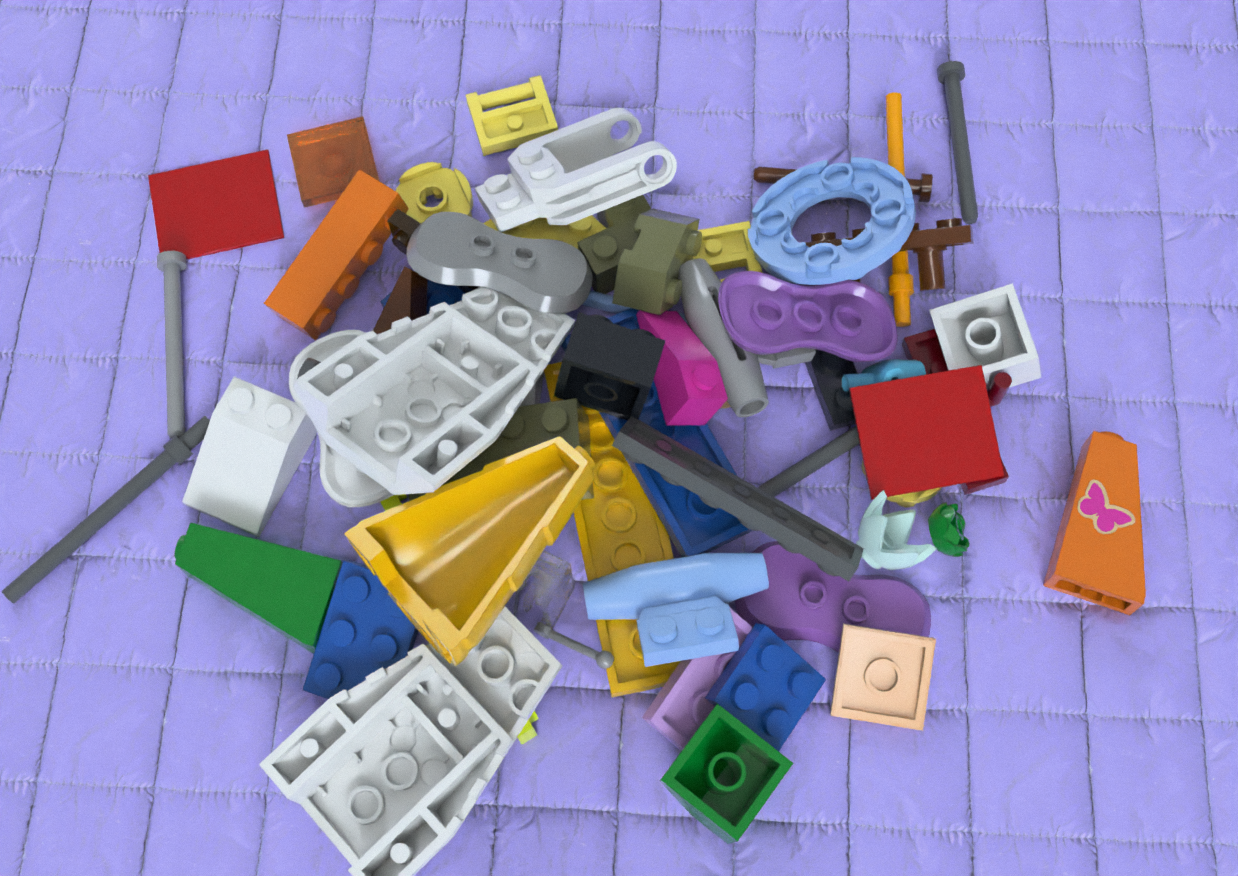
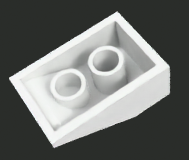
M233 377L212 413L182 501L183 504L260 537L317 434L314 423L296 402Z

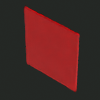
M268 149L148 175L159 253L178 251L185 254L186 260L285 238Z
M982 365L849 388L871 500L875 499L883 490L886 496L890 497L1004 476Z

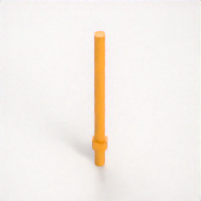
M892 92L885 96L888 165L894 167L905 177L902 95ZM901 251L892 256V275L888 277L889 295L893 296L896 326L907 327L911 325L910 295L914 293L913 275L909 274L908 251Z

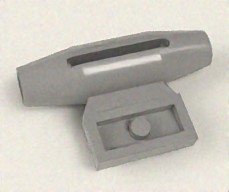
M697 258L689 260L680 266L678 279L682 280L681 299L685 318L692 331L716 359L728 397L727 402L738 417H749L761 412L767 407L769 401L760 363L771 365L774 369L812 361L816 350L795 348L781 353L759 355L738 347L729 337L720 314L718 294L722 282L705 259Z

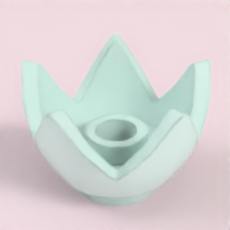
M883 490L865 510L858 529L859 540L856 544L864 548L862 558L875 569L883 567L888 570H897L912 567L924 561L937 548L931 544L907 545L916 511L904 510L881 515L883 505L887 499Z

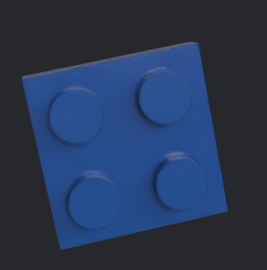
M756 623L705 699L713 706L718 703L777 751H780L826 679L764 624Z

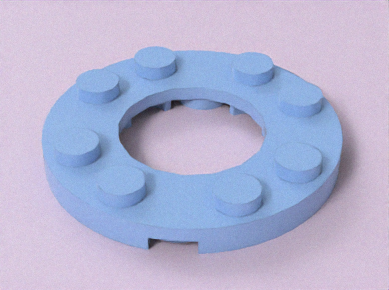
M851 157V163H834L829 165L828 160L819 161L786 175L773 184L760 197L752 210L754 218L751 227L748 229V238L758 263L768 273L781 280L805 285L831 284L848 279L857 280L898 253L906 242L916 218L912 190L906 178L898 170L881 161L861 157ZM836 197L854 198L866 203L871 209L872 217L869 223H865V229L852 240L842 239V245L839 246L831 243H819L808 247L804 242H797L792 235V228L797 218L807 208L823 200Z

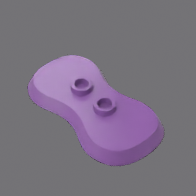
M741 271L727 276L719 288L718 303L720 314L729 337L738 347L754 354L768 355L795 348L822 350L853 362H870L891 355L897 345V326L887 301L875 289L857 281L845 280L822 285H798L757 271Z
M777 541L767 542L752 552L762 553L764 556L769 588L735 600L739 616L752 628L756 623L764 624L782 640L813 641L828 646L838 653L843 623L927 637L930 634L931 613L929 604L925 596L908 581L888 575L854 574L848 582L840 576L826 574L814 561L800 553L795 554L786 551Z

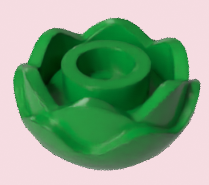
M947 502L936 507L928 518L930 535L937 551L947 556L959 557L963 555L962 552L967 551L970 544L963 532L966 524L965 519L957 512L958 504L947 505Z

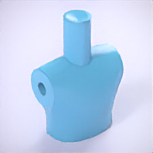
M887 359L866 367L859 374H844L842 377V388L847 392L852 387L926 375V371L922 362L918 360Z

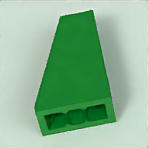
M190 522L186 535H182L176 544L175 565L188 577L314 654L343 562Z

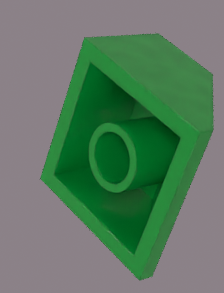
M717 703L659 781L690 815L724 842L730 844L739 841L793 765V762Z

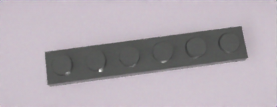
M631 416L618 432L612 446L619 449L628 460L638 464H645L659 472L661 477L668 483L675 486H683L699 495V498L708 506L721 508L737 517L746 528L753 531H761L777 540L778 544L786 551L795 554L800 553L814 561L826 574L840 576L849 582L858 569L864 548L637 418Z

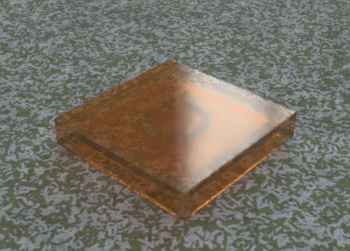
M363 116L287 134L304 208L337 200L359 169L380 181Z

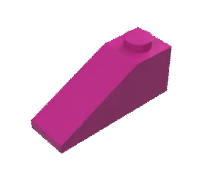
M639 310L636 316L640 329L649 331L656 338L665 340L654 376V382L666 426L705 425L728 400L716 359L677 311H665L658 315Z

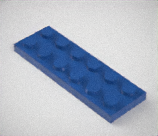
M630 308L608 318L614 324L632 330L640 329L636 316L639 311L637 309ZM571 334L561 344L564 352L566 351ZM653 379L651 389L638 420L737 476L707 423L705 425L666 426ZM599 412L615 439L627 420ZM625 457L681 557L709 553L753 531L742 525L737 517L727 511L708 506L699 498V495L683 486H675L668 483L661 477L659 472L645 464L634 463Z

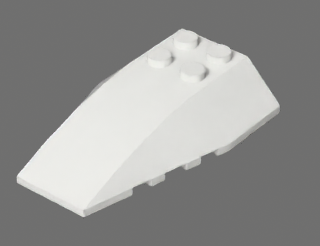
M480 287L463 294L462 301L452 305L442 302L430 307L429 314L412 321L407 316L392 322L390 330L380 334H376L372 330L358 336L296 379L293 388L328 446L393 495L430 493L438 489L497 440L574 327L575 320L565 313L554 314L533 310L504 293Z
M506 607L503 608L477 646L472 648L467 657L456 667L453 663L450 664L430 643L427 645L421 644L407 652L408 656L384 669L382 667L366 676L364 682L348 691L344 689L330 697L259 764L287 799L299 803L352 865L348 869L352 876H414L455 836L562 668L561 663Z

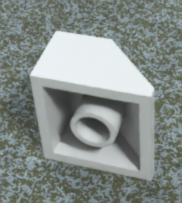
M1013 283L929 310L948 370L982 365L987 390L996 374L1000 372H1005L1011 376L1012 383L1010 387L1041 378L1039 357Z

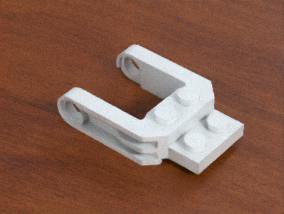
M613 108L520 144L507 158L512 173L492 176L483 185L475 187L479 202L499 232H504L537 218H546L549 225H568L665 186L673 179L677 169V162L674 155L663 144L656 141L646 142L630 148L636 143L639 135L642 133L641 124L627 109ZM618 121H628L629 130L627 134L621 139H612L610 135L612 126ZM654 155L662 156L663 165L661 169L655 174H645L644 165L646 161Z

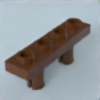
M962 218L936 221L937 228L920 230L919 223H914L909 237L899 252L913 250L914 254L917 253L920 291L945 288L943 251L947 250V247L974 244L972 226H962ZM865 228L852 230V238L845 239L852 240L856 238ZM836 232L811 234V242L805 243L808 247L819 243H831L839 246L842 245V239H836Z

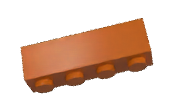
M359 169L264 304L278 317L312 339L317 340L321 333L326 332L332 326L336 317V311L343 301L350 298L356 292L360 282L359 279L367 267L373 265L381 256L383 245L391 235L387 220L397 209L405 214L409 208L400 194Z

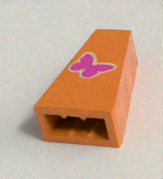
M1093 431L1081 447L1043 586L1127 615H1131L1144 604L1146 597L1137 444L1125 441L1122 436L1113 432Z

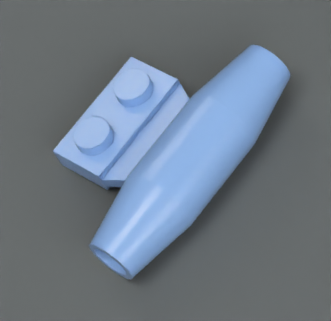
M703 553L638 564L582 583L588 620L638 619L636 620L645 667L739 651L737 632L729 604L726 603L769 588L767 567L762 553Z

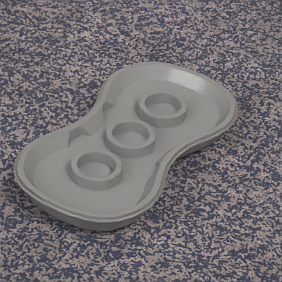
M439 212L431 215L415 229L407 245V261L411 268L422 277L444 285L479 286L493 289L539 312L560 314L574 311L585 302L592 286L591 268L585 256L574 246L559 240L530 239L504 234L463 213Z

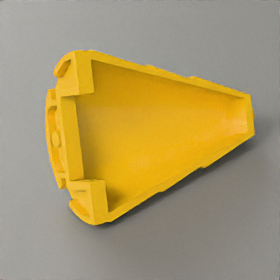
M559 436L484 465L483 470L442 485L434 492L426 493L423 496L364 519L344 534L371 573L378 577L381 584L389 592L387 594L415 628L450 664L453 663L456 667L467 657L472 648L477 646L513 593L520 589L545 547L554 544L594 481L592 469L595 468V463L581 446L573 448Z

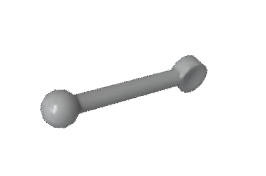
M538 622L534 628V631L546 639L550 638L596 660L600 668L607 669L613 665L614 657L609 651L598 652L552 630L541 622Z

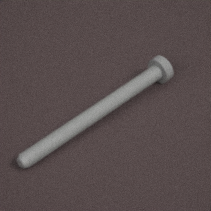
M164 251L157 255V268L163 271L167 434L172 439L175 435L179 438L185 433L180 272L186 269V255L178 251Z

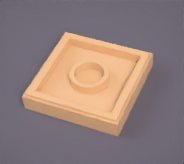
M843 623L830 715L923 731L936 639Z

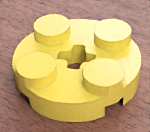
M427 162L416 165L404 172L399 179L400 184L396 188V192L400 194L409 208L406 214L419 223L424 222L428 217L439 212H458L472 217L473 197L467 178L455 168L452 171L449 168H442L441 163ZM429 195H434L436 199L443 198L436 207L424 206L427 203L426 197Z

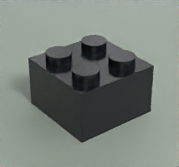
M579 312L562 360L554 397L563 400L577 398L581 406L624 420H628L631 416L639 419L652 386L665 340L656 338L652 333L643 329L632 330L614 324L608 318L601 315L589 316Z

